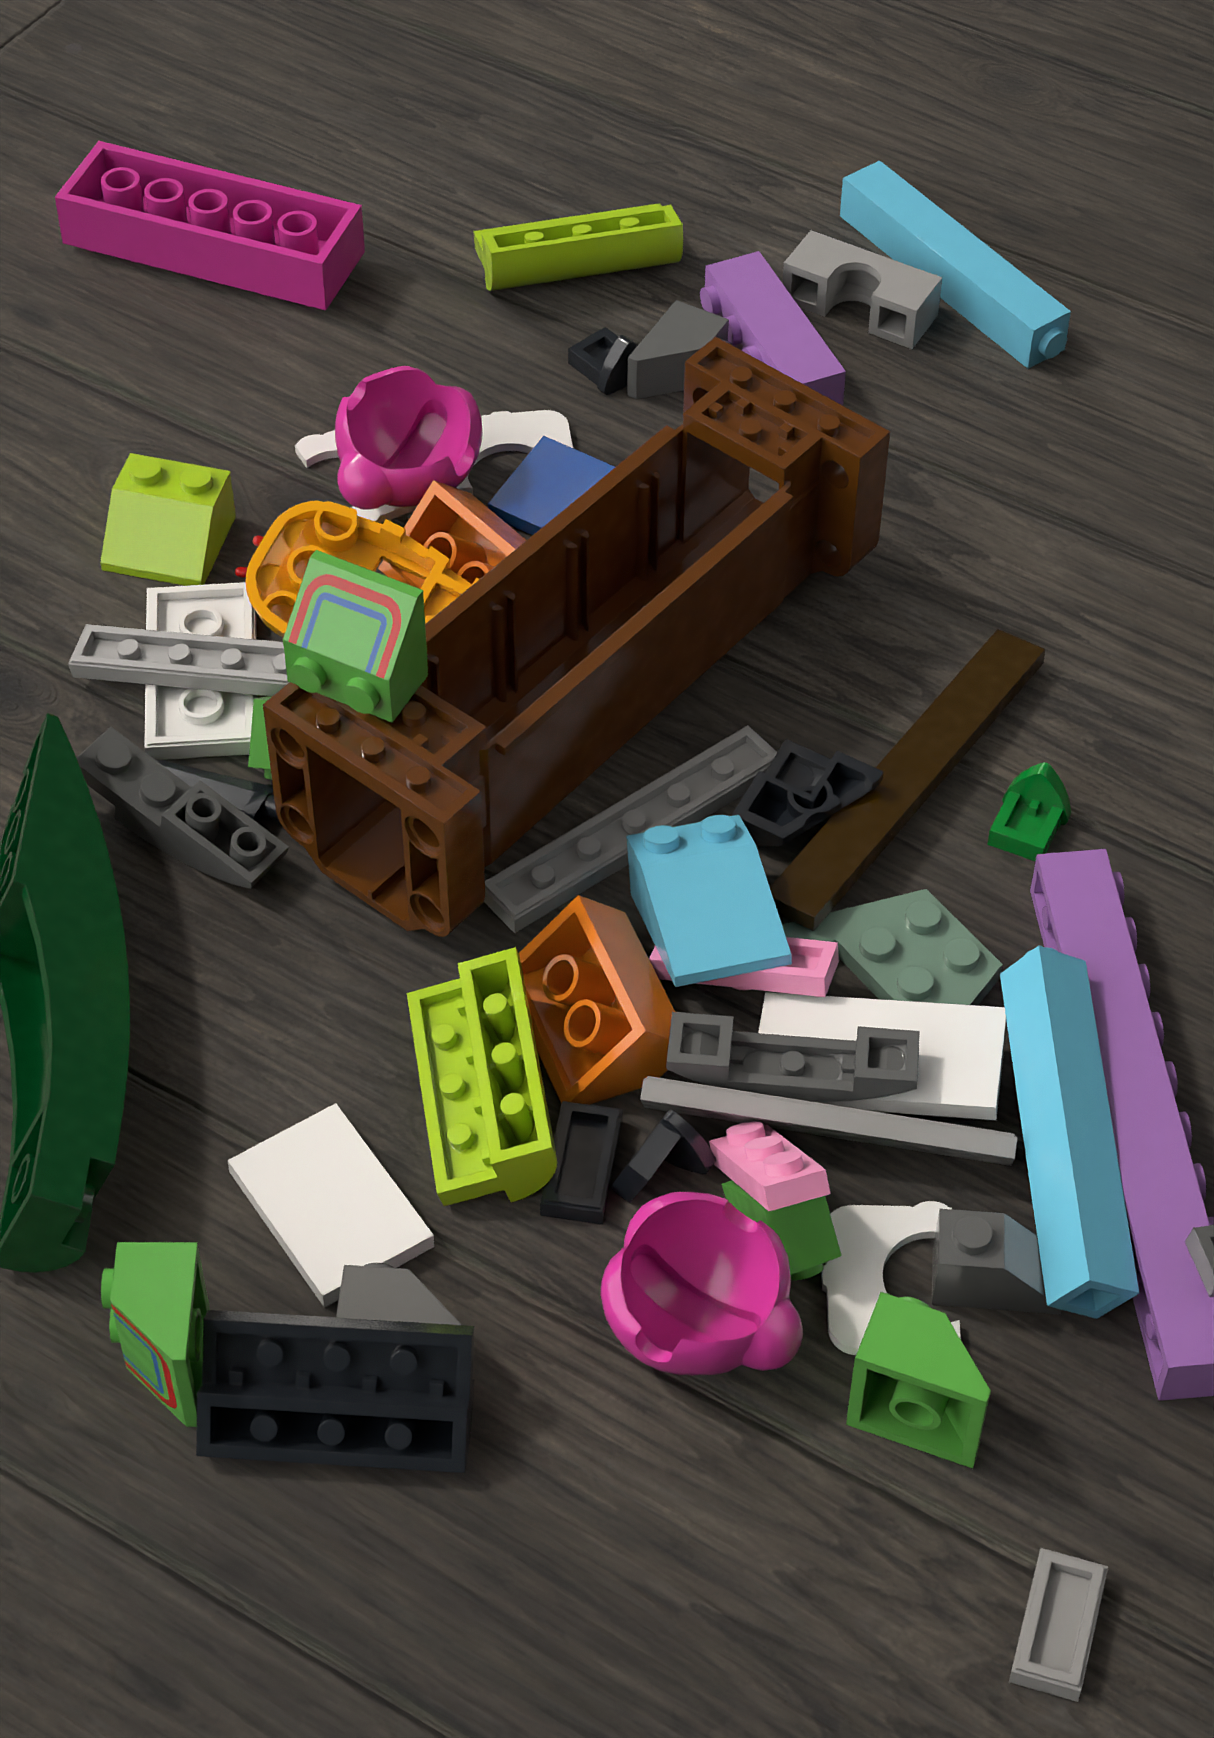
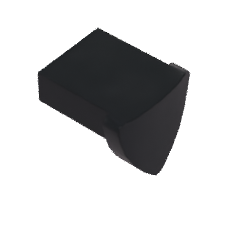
M604 327L568 348V364L595 383L602 393L609 395L628 386V357L638 344L625 335L617 336Z
M669 1109L622 1170L610 1189L630 1203L650 1180L663 1160L678 1168L705 1175L715 1163L716 1158L703 1137L675 1111Z

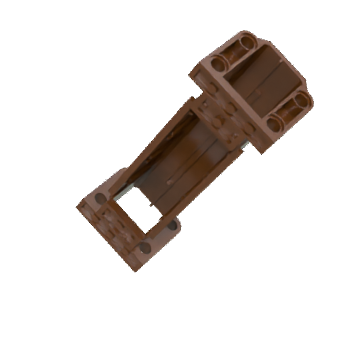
M714 337L685 361L683 424L677 429H673L668 425L663 427L425 624L428 676L393 722L369 713L358 712L349 705L316 692H307L291 682L263 704L275 808L283 828L295 841L306 849L323 874L405 930L425 929L436 936H447L484 903V867L492 864L755 628L810 574L824 571L833 576H843L877 547L880 536L890 431L727 342ZM750 467L779 483V490L764 503L754 498L749 490Z

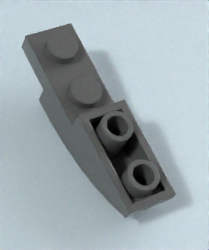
M113 727L108 728L76 757L87 785L115 806V820L148 843L202 873L233 885L251 889L288 853L289 846L204 782L199 780L191 787Z

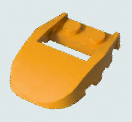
M308 501L289 508L278 516L270 526L249 562L246 572V591L253 608L261 620L274 633L283 638L309 559L315 550L374 572L380 562L384 560L424 579L425 581L420 589L423 590L425 624L476 583L479 578L476 577L473 584L469 583L450 570V559L432 546L428 549L406 535L405 528L387 519L381 524L357 516L356 509L329 501Z

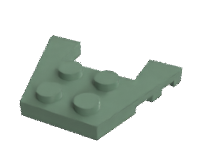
M927 889L830 912L815 931L795 922L782 924L786 937L838 942L839 959L881 1000L978 1006L1000 979L1003 964Z

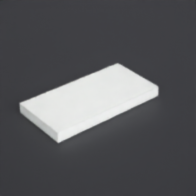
M246 582L147 588L146 630L257 640L256 611L248 598ZM145 684V752L152 758L159 760L249 755L253 700L258 698V695Z
M765 992L758 1033L856 1041L858 1026L920 1031L917 1089L880 1098L816 1103L875 1112L997 1120L1007 1031L1005 1007L834 996L817 997Z

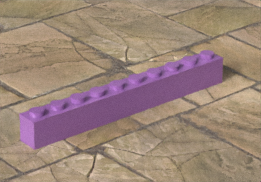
M1106 849L1037 854L1030 893L1044 947L1053 948L1058 952L1085 960L1087 965L1139 1287V1294L1133 1297L1158 1401L1214 1396V1297H1209L1185 1244V1240L1194 1227L1214 1225V1216L1207 1217L1203 1202L1206 1197L1204 1170L1200 1163L1193 1164L1189 1148L1191 1146L1192 1133L1188 1114L1185 1111L1179 1112L1175 1101L1177 1095L1175 1066L1172 1061H1164L1161 1050L1164 1040L1162 1019L1158 1012H1151L1148 1003L1150 996L1148 969L1145 964H1138L1135 956L1137 948L1135 922L1132 917L1124 916L1122 908L1124 903L1123 879L1119 871L1112 872Z

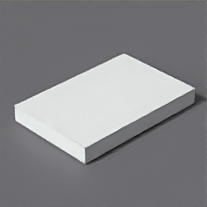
M336 1103L228 1160L230 1174L324 1308L339 1300L344 1265L364 1266L377 1262L397 1268L434 1247L432 1232Z

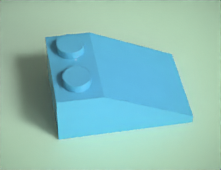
M713 815L705 818L702 822L675 827L655 826L643 833L626 836L631 896L675 987L792 964V954L756 844L740 815Z

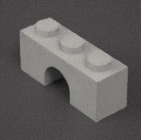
M810 230L784 262L782 283L800 308L823 317L826 316L833 306L844 301H859L871 306L868 333L913 349L938 316L942 277Z

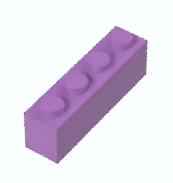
M757 251L707 265L705 287L701 288L700 291L703 310L729 319L728 341L732 343V346L843 406L845 369L762 254Z

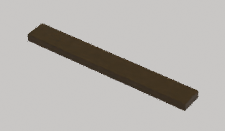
M997 629L875 767L884 772L883 780L879 786L836 812L770 886L778 914L815 931L1043 665L1045 649Z

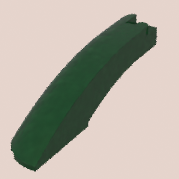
M47 713L27 759L23 770L24 776L19 785L14 804L11 805L0 843V1005L10 1057L13 1103L10 1165L0 1213V1268L36 1273L66 1267L77 1261L86 1251L93 1201L116 1161L127 1084L130 1043L128 962L124 926L112 865L101 824L74 750L59 717Z

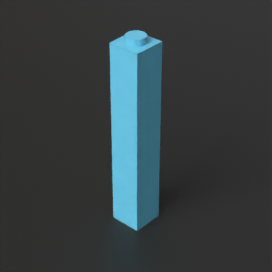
M877 161L843 178L840 217L893 260L942 277L940 298L1027 369L1048 358H1053L1065 350L1071 311L884 163Z
M1038 945L1000 974L1046 1302L1049 1307L1097 1319L1138 1295L1139 1287L1086 961L1058 952L1053 948Z

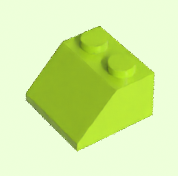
M130 453L112 488L100 562L101 569L103 571L184 586L204 585L236 518L230 471Z

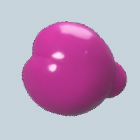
M410 366L394 367L365 377L356 386L350 397L342 398L336 415L335 443L341 462L337 479L339 490L345 500L352 506L362 510L377 509L383 505L412 507L418 506L433 480L457 488L470 473L479 455L483 437L481 414L472 394L461 387L438 385L426 372Z
M673 1192L644 1204L629 1223L625 1234L624 1248L612 1257L603 1274L601 1300L606 1320L614 1335L624 1348L641 1363L660 1371L679 1375H716L729 1372L741 1365L761 1371L778 1369L792 1360L798 1352L803 1338V1326L800 1315L789 1299L791 1288L789 1257L780 1237L763 1221L756 1222L736 1209L728 1200L718 1196L698 1192Z

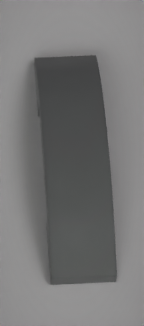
M672 1012L666 1069L705 1085L810 1102L864 1100L917 1089L920 1031L858 1026L856 1041L738 1032L733 1031V1016Z

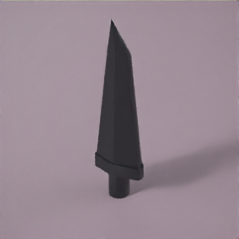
M155 759L191 787L201 780L254 821L259 822L266 817L279 821L275 808L273 785H265Z

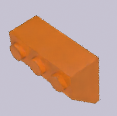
M433 480L404 526L406 535L428 549L432 546L450 559V570L473 584L476 577L482 578L526 541L525 538L471 493ZM384 560L378 568L387 577L419 589L425 581Z
M578 895L519 952L537 1052L561 1103L562 1101L590 1105L642 1088L644 1078H647V1076L660 1078L667 1071L672 1012H675L626 913Z

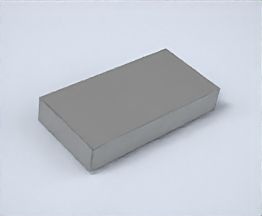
M1040 1548L1009 1678L1010 1683L1078 1702L1108 1566Z

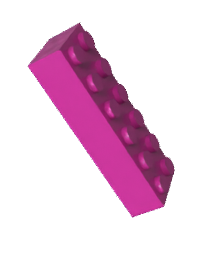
M102 141L96 143L55 196L63 244L322 310H327L365 252L362 205Z

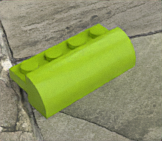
M660 203L473 231L475 250L484 267L485 283L488 291L680 262L683 253V224L671 205L661 206Z
M516 947L458 963L459 979L407 993L436 1191L443 1206L505 1190L510 1202H514L535 1193L545 1186L553 1177L557 1168V1156L522 965Z

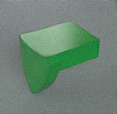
M1043 762L1034 765L1014 778L1002 799L1003 805L990 828L987 845L1035 862L1037 854L1047 853L1060 824H1067L1071 816L1070 800L1066 788L1050 764Z

